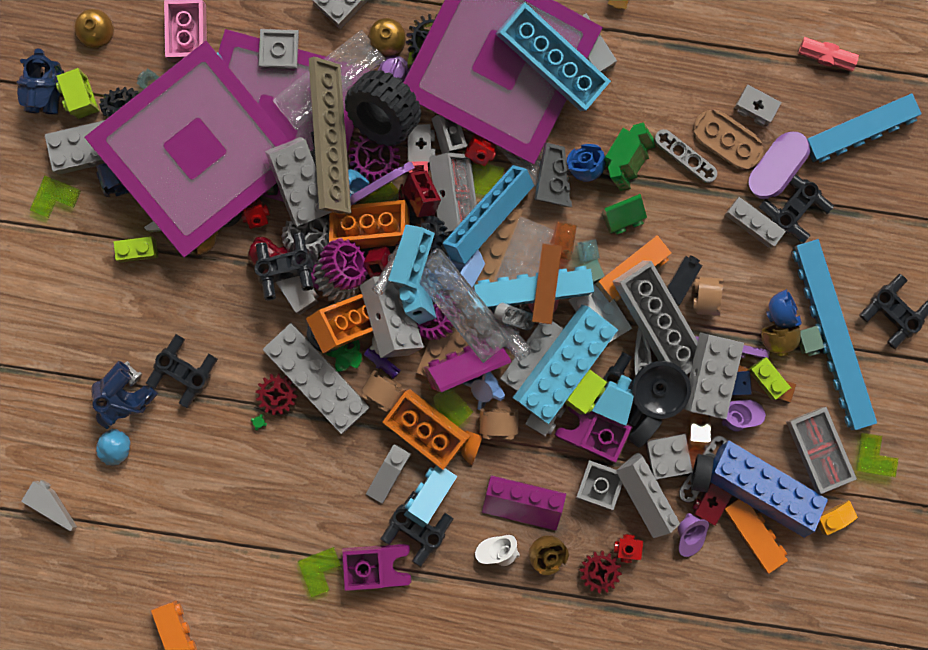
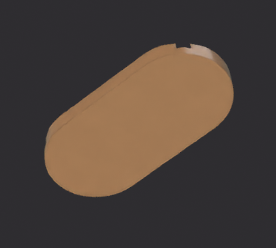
M709 110L701 113L696 119L693 127L696 140L733 167L747 170L753 168L761 161L763 146L760 138L724 112Z

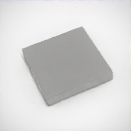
M260 29L259 68L297 69L299 31Z

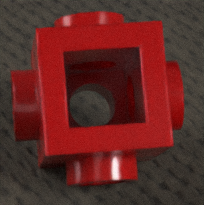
M474 134L466 147L465 156L470 158L472 162L485 166L496 155V151H494L495 144Z
M261 197L241 212L243 222H247L250 229L268 224L267 216L270 215L267 204L263 205Z
M623 534V537H618V541L614 542L613 552L617 553L616 557L621 558V562L632 563L633 559L641 560L643 540L635 539V535ZM626 546H630L629 551H625Z

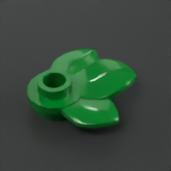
M359 340L343 345L333 352L326 353V355L336 358L335 366L337 372L347 370L350 365L357 369L362 362ZM350 344H354L352 349H349Z

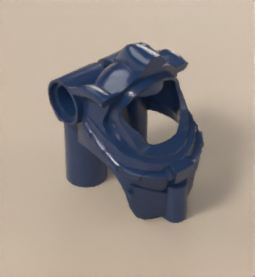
M37 48L34 50V55L20 60L24 70L23 75L16 82L18 85V101L20 105L24 106V112L39 113L40 107H43V113L58 115L60 93L56 82H58L57 75L63 74L64 70H62L58 61H51L45 56V52L42 49Z
M118 361L103 379L95 382L91 387L92 405L97 412L96 421L105 429H108L109 425L112 426L119 418L143 413L146 409L145 405H149L158 395L149 385L143 386L134 393L123 390V387L131 380V376L128 374L130 372L129 367L121 361Z

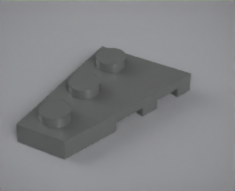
M544 143L534 200L569 208L572 207V201L569 196L570 185L566 172L568 169L565 147Z

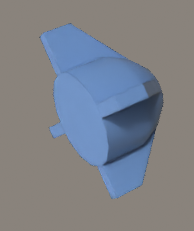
M491 372L463 383L471 387L474 397L479 400L478 410L482 409L486 402H489L492 398L501 401L505 397L498 380Z

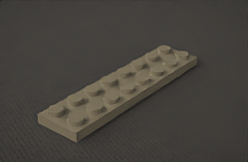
M318 57L309 58L319 209L346 215L351 213L341 66Z

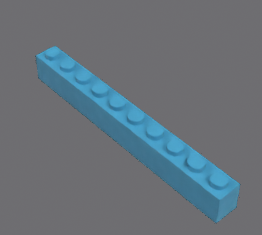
M819 239L793 247L792 256L794 261L798 262V275L805 284L804 294L811 303V306H809L810 313L816 319L817 324L815 326H818L824 345L822 350L824 354L827 353L829 360L827 361V366L834 375L833 385L840 394L838 400L840 407L846 413L844 417L845 423L851 430L877 424Z

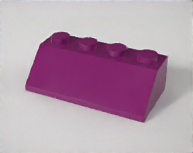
M487 337L480 340L481 343L476 346L470 344L463 347V351L459 353L454 351L445 355L446 358L443 360L435 359L428 362V366L424 367L431 388L443 392L509 364L511 359L498 339Z
M490 475L482 513L557 531L566 493Z

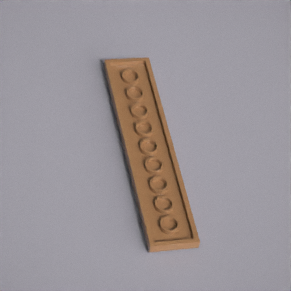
M515 207L479 248L485 266L474 285L478 284L480 280L489 279L490 283L495 282L523 210ZM474 286L470 292L449 291V294L455 297L454 301L459 304L457 308L461 312L456 314V316L460 320L455 321L457 327L451 328L453 333L447 332V338L441 337L440 340H429L416 373L427 377L424 367L428 366V362L435 359L443 360L446 358L445 355L454 351L459 353L463 351V347L470 344L483 310H478Z

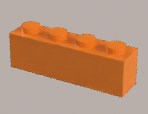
M657 235L595 285L609 302L613 299L617 302L621 299V296L614 286L613 280L643 260L652 261L654 266L658 264L661 267L669 261L667 257L671 254V251Z
M738 498L726 505L725 513L766 573H771L788 561L785 557L788 555L782 545L778 546L774 541L776 536L771 529H766L764 526L765 520L760 513L756 514L752 506Z
M175 600L151 610L165 650H197L194 640H191L189 637L190 628L188 623L183 620L182 615L184 612L180 603L177 604Z

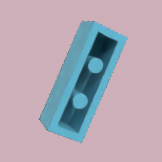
M405 225L388 281L400 286L418 289L435 233L422 227Z
M437 465L434 468L430 467L425 474V477H427L424 484L421 482L415 490L417 493L414 499L410 498L404 507L407 509L404 515L421 527H425L457 478L455 474L446 468L442 470Z

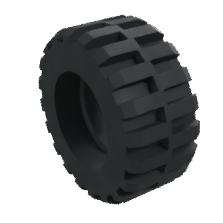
M374 70L364 73L348 90L345 96V110L348 112L349 120H352L354 127L358 128L363 136L366 135L369 140L376 141L377 144H385V146L400 144L420 122L421 109L419 101L416 100L415 93L411 92L410 87L407 84L405 85L399 77L396 78L389 72L385 73L381 70Z

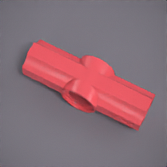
M806 37L803 38L798 54L816 59L822 65L837 66L852 72L859 57L857 54L839 49L840 47L836 44L829 42L821 43Z

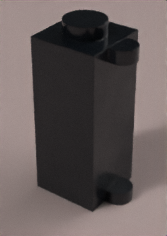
M691 255L689 257L685 256L667 286L677 306L683 301L703 266L699 263V259Z

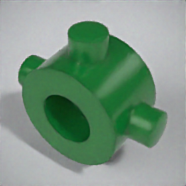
M262 414L251 418L255 430L258 431L259 428L267 426Z

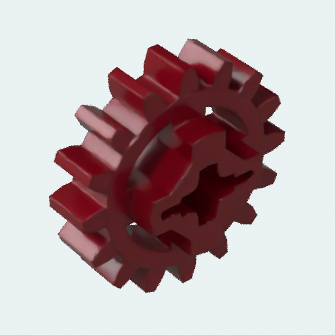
M279 373L276 378L273 374H270L269 380L264 377L265 383H258L261 389L255 392L260 394V397L256 398V401L262 402L259 407L265 406L266 413L272 410V415H276L277 411L281 415L284 414L283 409L290 411L289 405H295V402L292 401L293 398H298L293 393L297 390V388H292L294 383L292 381L287 382L288 376L281 379V374ZM274 382L273 387L267 390L266 387ZM282 383L288 387L289 392L284 391ZM278 389L279 393L285 394V396L277 397V400H275V396L268 393L276 392ZM264 396H268L271 400V406L266 402ZM288 399L283 406H280L282 400Z
M603 550L600 551V555H597L595 551H593V557L586 555L588 561H582L581 563L584 565V568H579V571L584 572V575L580 576L581 579H586L584 585L588 586L590 584V590L593 591L597 588L598 593L601 592V589H604L607 593L609 586L614 589L613 583H619L620 580L617 576L622 575L620 571H617L621 567L620 564H615L617 558L611 559L610 552L605 556ZM601 559H605L609 561L611 564L604 565L602 564ZM594 562L592 570L588 571L589 565ZM598 563L602 569H605V571L603 572V579L600 577L599 574H596L599 568ZM613 573L611 580L608 582L607 578L609 574ZM590 579H598L601 585L593 583Z

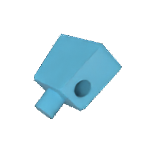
M420 282L418 289L404 286L399 289L404 312L420 325L436 318L428 284Z
M621 375L618 383L609 381L605 391L594 403L595 406L592 411L627 425L634 398L632 390L628 389L632 380Z

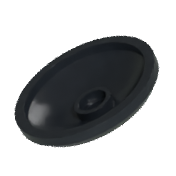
M656 361L644 366L637 373L632 385V395L634 396L635 404L644 414L656 419H665L675 416L685 408L691 395V384L687 374L678 365L668 361ZM658 384L663 385L662 389L660 390L656 389V386Z

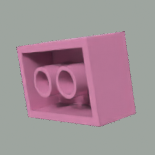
M164 0L165 57L169 62H179L204 41H207L206 4L203 0Z

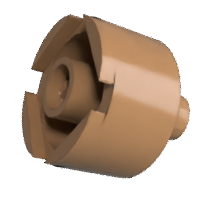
M700 277V279H696L695 293H698V298H694L693 312H697V315L720 317L721 311L717 310H720L723 278Z
M373 370L362 388V397L370 402L372 400L379 403V408L388 412L392 410L407 389H400L402 385L386 374H383L381 377L377 375L379 371Z
M484 408L480 409V434H483V438L494 439L495 436H502V439H514V436L518 434L519 410L515 409V413H513L511 408H489V412H484Z

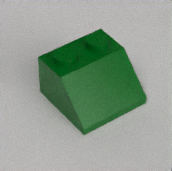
M641 194L606 207L601 213L609 233H615L616 235L626 232V228L629 226L636 228L643 225V221L647 218Z

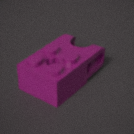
M568 406V410L578 417L579 426L574 430L559 428L556 430L555 436L615 464L632 427L623 425L593 411L580 415ZM607 433L609 434L608 438H611V440L603 442L600 436H604Z
M407 544L342 548L345 591L409 585L412 582L411 576L408 573L395 571L393 569V562L396 558L407 556L410 552V546ZM361 564H365V566H368V568H365L364 572H361V569H358V567H360Z

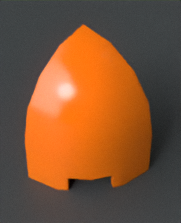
M464 430V432L470 435V438L461 448V455L466 462L473 465L483 436Z

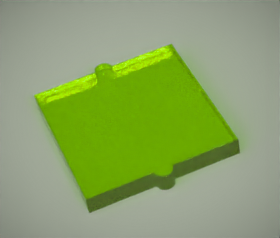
M472 162L475 194L485 196L502 178L504 168L490 164L483 166Z

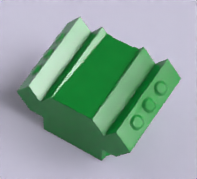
M644 122L633 125L630 131L623 127L604 158L609 169L610 178L620 191L631 189L629 180L638 178V171L645 160L649 159L647 150L656 148L654 138Z

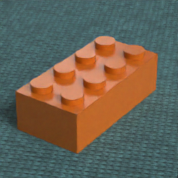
M405 200L351 205V213L346 215L331 212L329 216V242L338 238H342L344 241L349 239L350 243L355 242V246H360V249L399 246L405 225H410V209Z
M362 294L320 309L306 318L322 353L373 334Z
M411 389L403 393L383 420L386 426L442 470L448 467L470 438V435Z

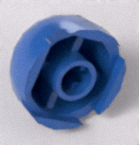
M583 144L578 150L574 148L567 157V164L571 174L583 182L599 178L606 166L604 152L601 150V147L595 144Z
M787 289L775 294L770 299L769 311L766 312L770 322L774 321L782 329H791L802 324L800 315L796 317V310L798 309Z

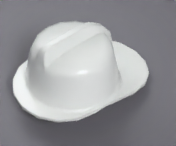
M512 535L488 538L478 545L475 552L476 559L482 564L497 563L501 566H508L516 558L520 557L517 550V540Z

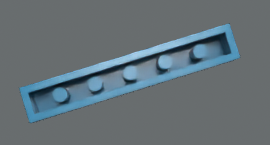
M911 93L808 138L809 155L812 162L819 160V163L830 159L829 155L836 153L838 156L847 152V148L852 145L854 148L865 144L864 140L868 138L875 140L883 136L882 132L888 130L891 133L900 129L899 125L903 123L910 125L918 121L917 117L922 113L913 94Z
M512 165L443 242L451 260L465 264L534 187L527 169Z

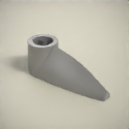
M638 328L635 348L636 375L644 366L652 363L650 346L640 328Z

